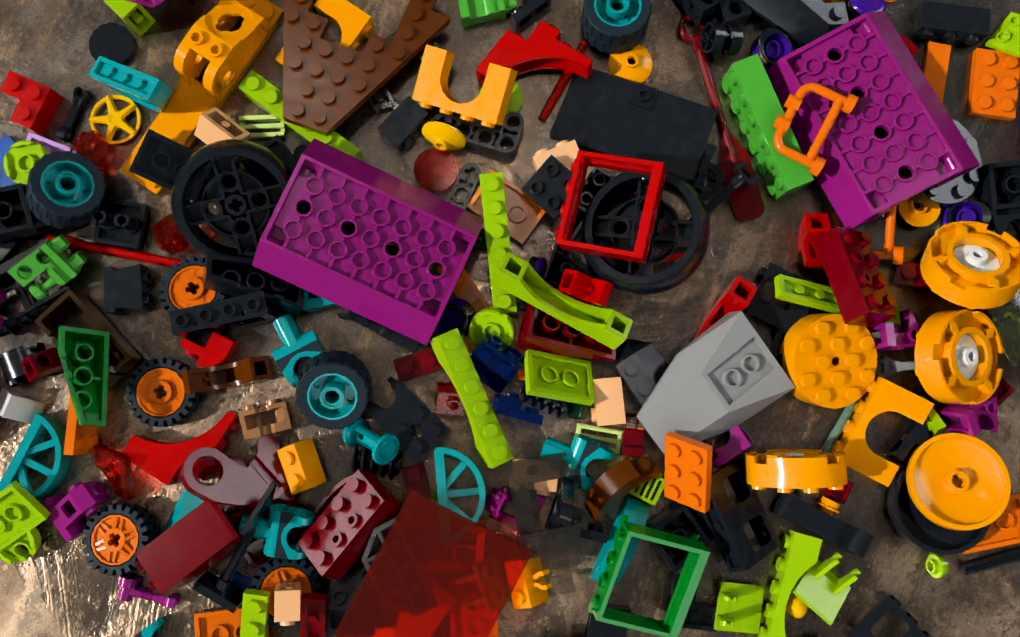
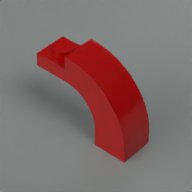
M738 275L712 306L693 340L728 312L743 311L747 308L758 287Z

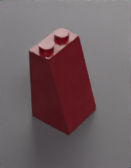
M204 501L135 553L139 560L135 564L142 575L147 573L152 581L148 585L155 595L160 593L166 598L233 553L240 538L218 504Z

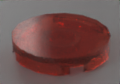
M433 147L424 150L418 155L414 163L413 172L417 183L422 189L430 193L447 191L455 184L459 168L456 158L449 151Z

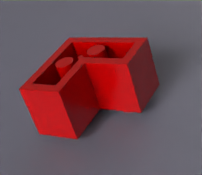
M9 70L0 91L18 101L10 121L44 137L63 97L53 89Z

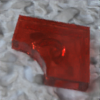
M102 443L93 445L95 466L107 477L113 494L127 501L135 498L130 456Z

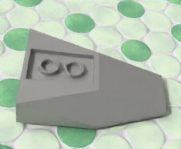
M731 311L675 355L636 417L662 453L665 454V434L672 431L697 441L708 439L741 424L794 389L795 386L743 312Z

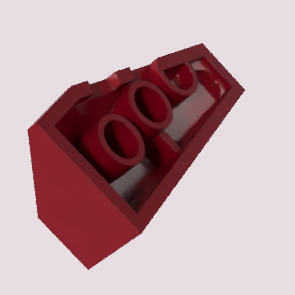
M528 304L520 328L518 348L561 356L615 361L616 349L613 350Z

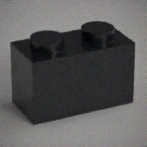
M408 95L378 127V130L382 137L401 152L404 148L408 149L413 144L414 137L419 132L422 133L423 125L430 121V116L425 109Z

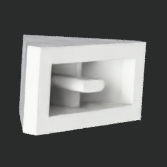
M2 387L0 392V416L3 418L31 424L36 413H43L47 405L45 402Z

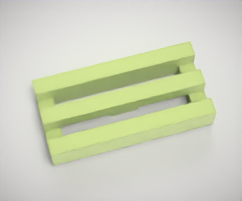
M273 115L239 116L240 126L245 130L281 129V132L251 133L249 140L272 139L277 134L280 138H286V124ZM278 121H280V123L246 124V123H254V122H278Z
M577 423L575 434L578 433L594 440L616 444L615 448H608L616 454H620L623 431ZM581 429L616 434L617 439L581 433Z

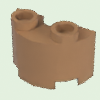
M280 398L266 401L267 406L258 408L257 404L243 407V412H239L238 415L244 440L291 429L286 402H281Z

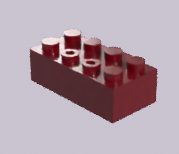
M836 226L814 240L845 324L873 328L897 316L894 307L897 306L896 300L886 290L885 286L888 285V280L878 270L877 265L880 261L878 256L870 250L871 238L866 232H858L851 228L846 229Z
M358 469L353 475L336 484L324 496L314 512V523L308 525L307 532L302 536L298 545L322 577L341 580L366 549L373 528L389 521L401 505L374 474Z

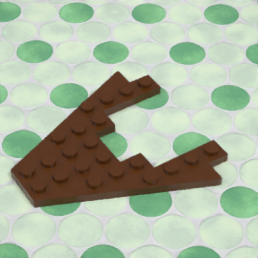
M284 0V120L328 137L415 57L426 44L428 45L450 24L449 16L433 11L437 0H410L393 40L390 41L370 34L362 53L323 39L330 21L328 18L311 13L317 0Z

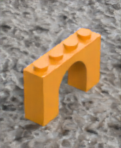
M317 0L314 4L320 16L328 18L332 24L341 30L342 38L339 45L359 52L361 43L365 38H369L374 30L371 16L347 0ZM283 48L275 57V61L282 69Z
M426 44L412 99L420 101L419 105L432 110L433 106L439 107L440 113L451 116L453 112L461 114L460 119L470 122H473L474 118L482 120L481 125L494 128L495 124L503 126L518 71L489 63L480 94L468 103H459L452 97L448 87V78L455 53Z
M875 375L874 381L869 384L863 398L859 399L855 404V413L851 420L845 423L843 427L844 433L841 439L835 442L832 450L846 453L847 466L889 487L900 466L874 453L869 448L865 437L869 422L873 417L882 412L893 411L923 425L934 403Z

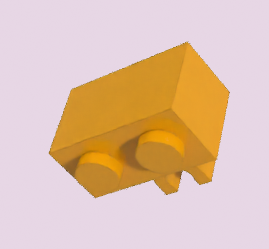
M312 438L277 450L292 495L327 482Z
M539 552L520 554L503 561L514 609L533 608L550 600L548 589L553 587V583L545 581V575L549 574L550 570L543 569Z

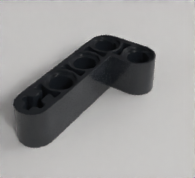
M509 112L505 116L500 130L444 113L436 114L432 121L454 126L459 131L462 129L468 130L470 133L465 137L466 144L464 147L504 159L515 156L524 127V119L518 112ZM516 121L519 123V127L511 129L508 123ZM482 136H489L491 141L485 144L480 142L479 139ZM504 142H509L513 147L510 150H504L501 145Z
M788 493L780 494L772 510L774 514L862 558H865L874 539L873 535L849 525Z

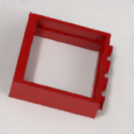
M578 150L577 157L574 163L571 164V171L573 172L571 181H568L566 185V203L562 204L560 210L561 224L555 231L557 233L556 244L565 250L646 264L667 172L664 162ZM588 166L651 175L633 252L571 241Z

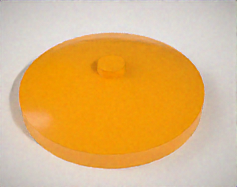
M945 433L932 437L914 451L907 465L906 484L913 503L927 519L943 528L955 531H971L985 527L994 522L1004 512L1008 504L1011 483L1003 460L988 444L973 436L961 433Z

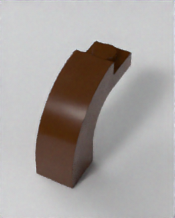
M269 356L250 357L229 364L181 371L185 395L220 391L273 378Z
M646 453L631 461L625 458L604 472L592 485L586 497V509L595 523L599 525L617 516L621 500L634 488L660 476V469L649 454Z

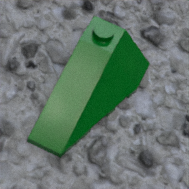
M59 326L58 354L79 425L105 427L110 332Z

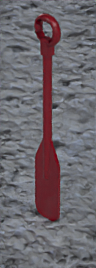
M686 14L679 20L678 33L683 40L692 43L712 107L719 110L716 116L721 133L718 165L723 173L724 185L729 184L728 180L734 176L732 171L742 161L745 163V166L741 171L745 169L750 174L749 179L755 176L749 154L729 131L706 53L701 49V35L687 36L686 28L682 25L684 21H692ZM707 22L700 26L701 30H703ZM757 180L748 188L742 186L738 191L735 190L728 196L733 214L740 221L752 220L764 213L765 206Z

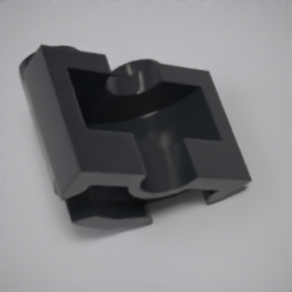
M35 343L34 346L25 349L23 346L1 354L0 367L9 388L24 383L23 380L27 376L20 364L29 354L46 350L44 343Z

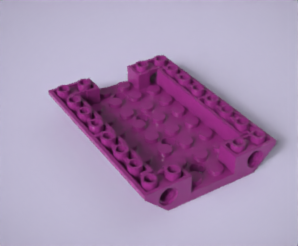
M885 11L866 12L785 55L766 71L784 113L788 108L783 107L789 94L795 95L800 86L806 83L814 82L846 97L855 89H859L864 93V97L858 99L850 114L842 111L839 112L817 155L826 159V162L816 179L846 229H855L891 211L895 205L931 187L937 188L980 166V163ZM836 51L841 55V58L837 61H832L828 58V54ZM808 92L804 96L790 124L804 155H807L834 103L813 92ZM878 128H883L887 131L888 136L883 139L877 138L874 131ZM908 168L912 176L908 179H903L899 176L898 170Z
M314 138L302 153L259 240L252 266L427 346L475 244L484 219ZM299 203H309L311 205L310 211L307 214H300L297 211ZM347 222L354 224L355 232L351 235H345L341 231L343 224ZM389 243H395L399 246V253L397 255L391 256L386 253L385 248ZM434 263L440 264L443 268L442 274L440 276H433L429 271L430 265Z

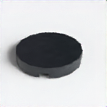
M107 23L94 30L89 39V50L96 61L99 56L123 65L130 62L133 58L136 42L126 27L118 23Z

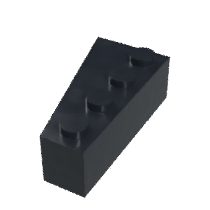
M207 254L204 264L203 288L233 297L264 291L268 307L299 316L304 307V289L252 266L254 258Z

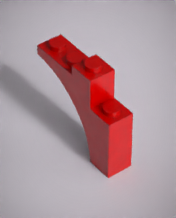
M541 21L527 40L521 34L507 30L476 68L478 81L484 84L489 63H493L518 71L517 76L534 70L558 69L569 71L588 79L592 74L593 61L585 53H579L572 49L567 42H561V31L555 25Z
M228 410L224 417L209 431L194 439L180 443L161 442L148 438L143 434L133 435L121 456L167 486L181 482V465L191 452L202 447L216 448L220 452L226 448L228 444L227 438L231 433H235L241 424L238 412ZM217 465L207 466L200 471L199 478L204 481L216 478L220 473Z

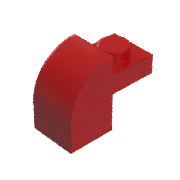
M804 213L798 231V254H802L804 267H823L814 240L831 230L828 213Z
M565 268L557 290L587 304L605 307L614 284L592 278L576 270Z
M213 332L206 346L187 338H183L179 346L186 349L185 354L198 359L195 365L212 367L227 364L233 358L240 343L221 333Z

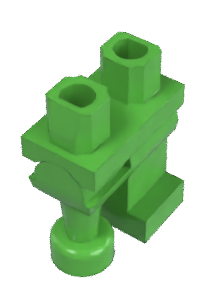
M458 0L463 27L497 19H506V14L513 12L517 8L516 0Z
M60 235L53 240L49 238L22 260L14 264L7 272L25 287L44 271L48 277L42 283L35 282L29 287L30 293L41 301L49 296L50 289L58 284L64 285L78 275L87 258L79 251L68 257L63 250L70 246V242L63 235Z

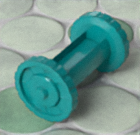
M361 417L354 424L345 427L343 430V441L350 447H356V444L358 446L361 444L371 450L373 460L380 465L388 464L397 455L399 450L398 438L392 434L379 436L369 430L370 425L365 418Z

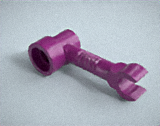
M128 573L119 577L118 586L120 588L117 599L120 601L129 602L132 601L133 597L160 603V605H164L167 608H175V605H179L181 596L178 594H171L164 598L160 593L155 595L151 590L139 588L140 576L137 574Z

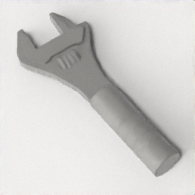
M883 356V359L877 360L878 364H883V373H875V375L886 379L902 370H915V361L900 362Z

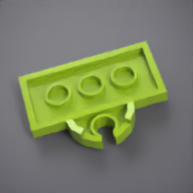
M17 480L0 491V558L10 565L13 562L27 561L31 555H35L41 545L40 532L36 526L46 520L51 514ZM21 545L26 546L29 551L23 549Z

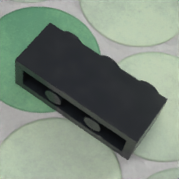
M923 1L914 10L912 35L920 36L921 39L936 38L942 39L944 42L959 41L964 42L966 45H976L989 36L991 9Z

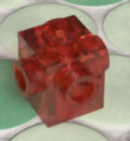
M93 130L81 132L80 134L77 133L71 143L73 149L71 152L89 158L98 166L100 161H104L108 155L109 149L107 147L109 143L103 140V135Z
M171 214L151 226L153 235L156 238L155 243L162 251L167 250L172 256L177 252L184 251L189 244L179 232Z
M452 381L448 383L437 382L434 400L435 413L444 414L449 417L463 416L464 406Z

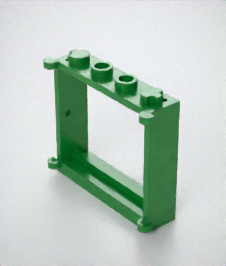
M622 515L620 518L621 526L614 535L615 543L612 551H609L607 554L604 573H601L599 576L598 590L596 595H593L588 611L593 613L596 621L662 637H679L710 551L702 541H698L700 537L698 534L693 533L691 538L627 522L629 517ZM631 537L689 551L663 620H656L606 607Z

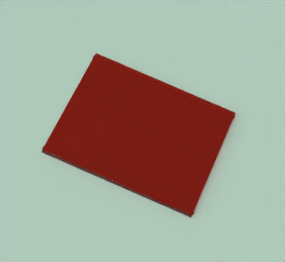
M411 490L334 635L337 637H488L533 552Z

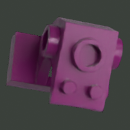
M911 309L899 312L901 325L896 327L895 330L894 323H882L873 328H867L874 339L877 351L903 350L915 347L916 334L921 327L915 319L916 314Z
M991 396L980 404H950L948 406L937 405L934 407L946 425L944 431L970 436L979 434L981 429L992 432L998 431L997 397Z
M736 425L729 430V442L721 448L713 447L712 455L716 452L717 459L713 460L712 458V467H723L755 447L743 427ZM706 439L700 441V442H703V443H705V444L710 445V444L707 442Z
M102 481L77 482L68 489L69 493L67 495L61 492L41 502L51 513L49 515L50 520L66 542L83 535V530L88 528L82 519L84 515L87 517L93 515L100 509L99 505L111 499L109 497L110 492L103 489Z
M502 486L501 489H497L494 487L485 500L484 509L490 513L488 517L498 522L506 519L520 526L521 529L517 538L527 543L546 498L536 493L531 504L513 496L515 492L509 488ZM508 500L521 505L516 517L503 512Z

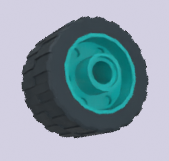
M584 0L581 30L584 33L585 39L592 47L597 48L598 51L608 54H622L632 50L640 44L645 36L651 16L652 2L651 0Z
M70 151L52 152L42 156L40 160L34 163L33 168L30 169L26 187V202H28L29 209L34 213L35 217L48 226L67 230L80 228L92 221L91 214L94 210L100 209L105 196V179L98 166L89 158Z
M324 351L311 358L310 362L303 369L296 389V402L302 415L310 423H314L320 428L323 427L331 430L342 429L359 420L367 408L371 387L370 373L364 366L365 364L357 356L346 351Z

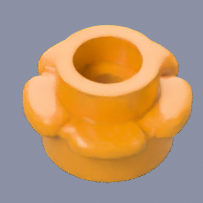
M822 495L821 500L817 502L821 505L819 509L831 516L834 512H840L838 511L840 503Z

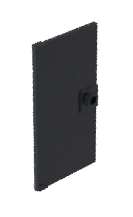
M592 68V74L588 79L574 73L551 129L550 136L568 141L575 139L577 145L603 154L664 162L667 171L682 177L691 184L719 110Z

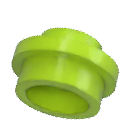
M930 554L927 557L925 566L932 577L942 578L948 573L949 565L945 557L938 554Z

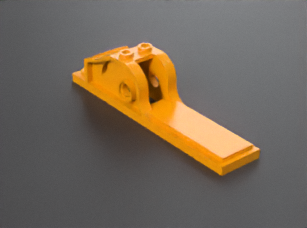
M220 0L210 12L198 19L178 46L174 56V68L179 73L178 85L163 111L157 115L148 129L193 149L199 140L194 133L200 114L214 107L220 110L284 17V11L268 0ZM240 18L244 19L242 26L238 30L230 31ZM210 61L205 70L202 84L197 80L200 77L201 71L203 70L207 62ZM145 133L119 171L158 196H161L165 187L129 171L146 135Z

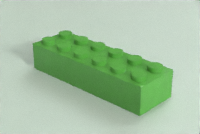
M758 53L732 63L722 78V88L729 95L731 109L734 114L738 115L740 129L749 140V150L757 158V167L760 174L764 175L767 181L768 193L776 201L800 191L811 183L814 178L808 173V167L783 156L774 147L773 138L777 129L773 128V125L778 115L784 116L785 113ZM789 126L783 137V143L787 147L802 153Z

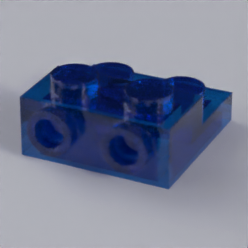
M488 331L470 355L480 381L499 394L508 382L510 383L524 363V356L520 351L511 348L500 337L492 335Z
M505 391V395L495 393L492 407L496 408L495 413L542 425L544 416L539 415V409L526 406L525 411L521 410L523 400L518 399L519 394Z

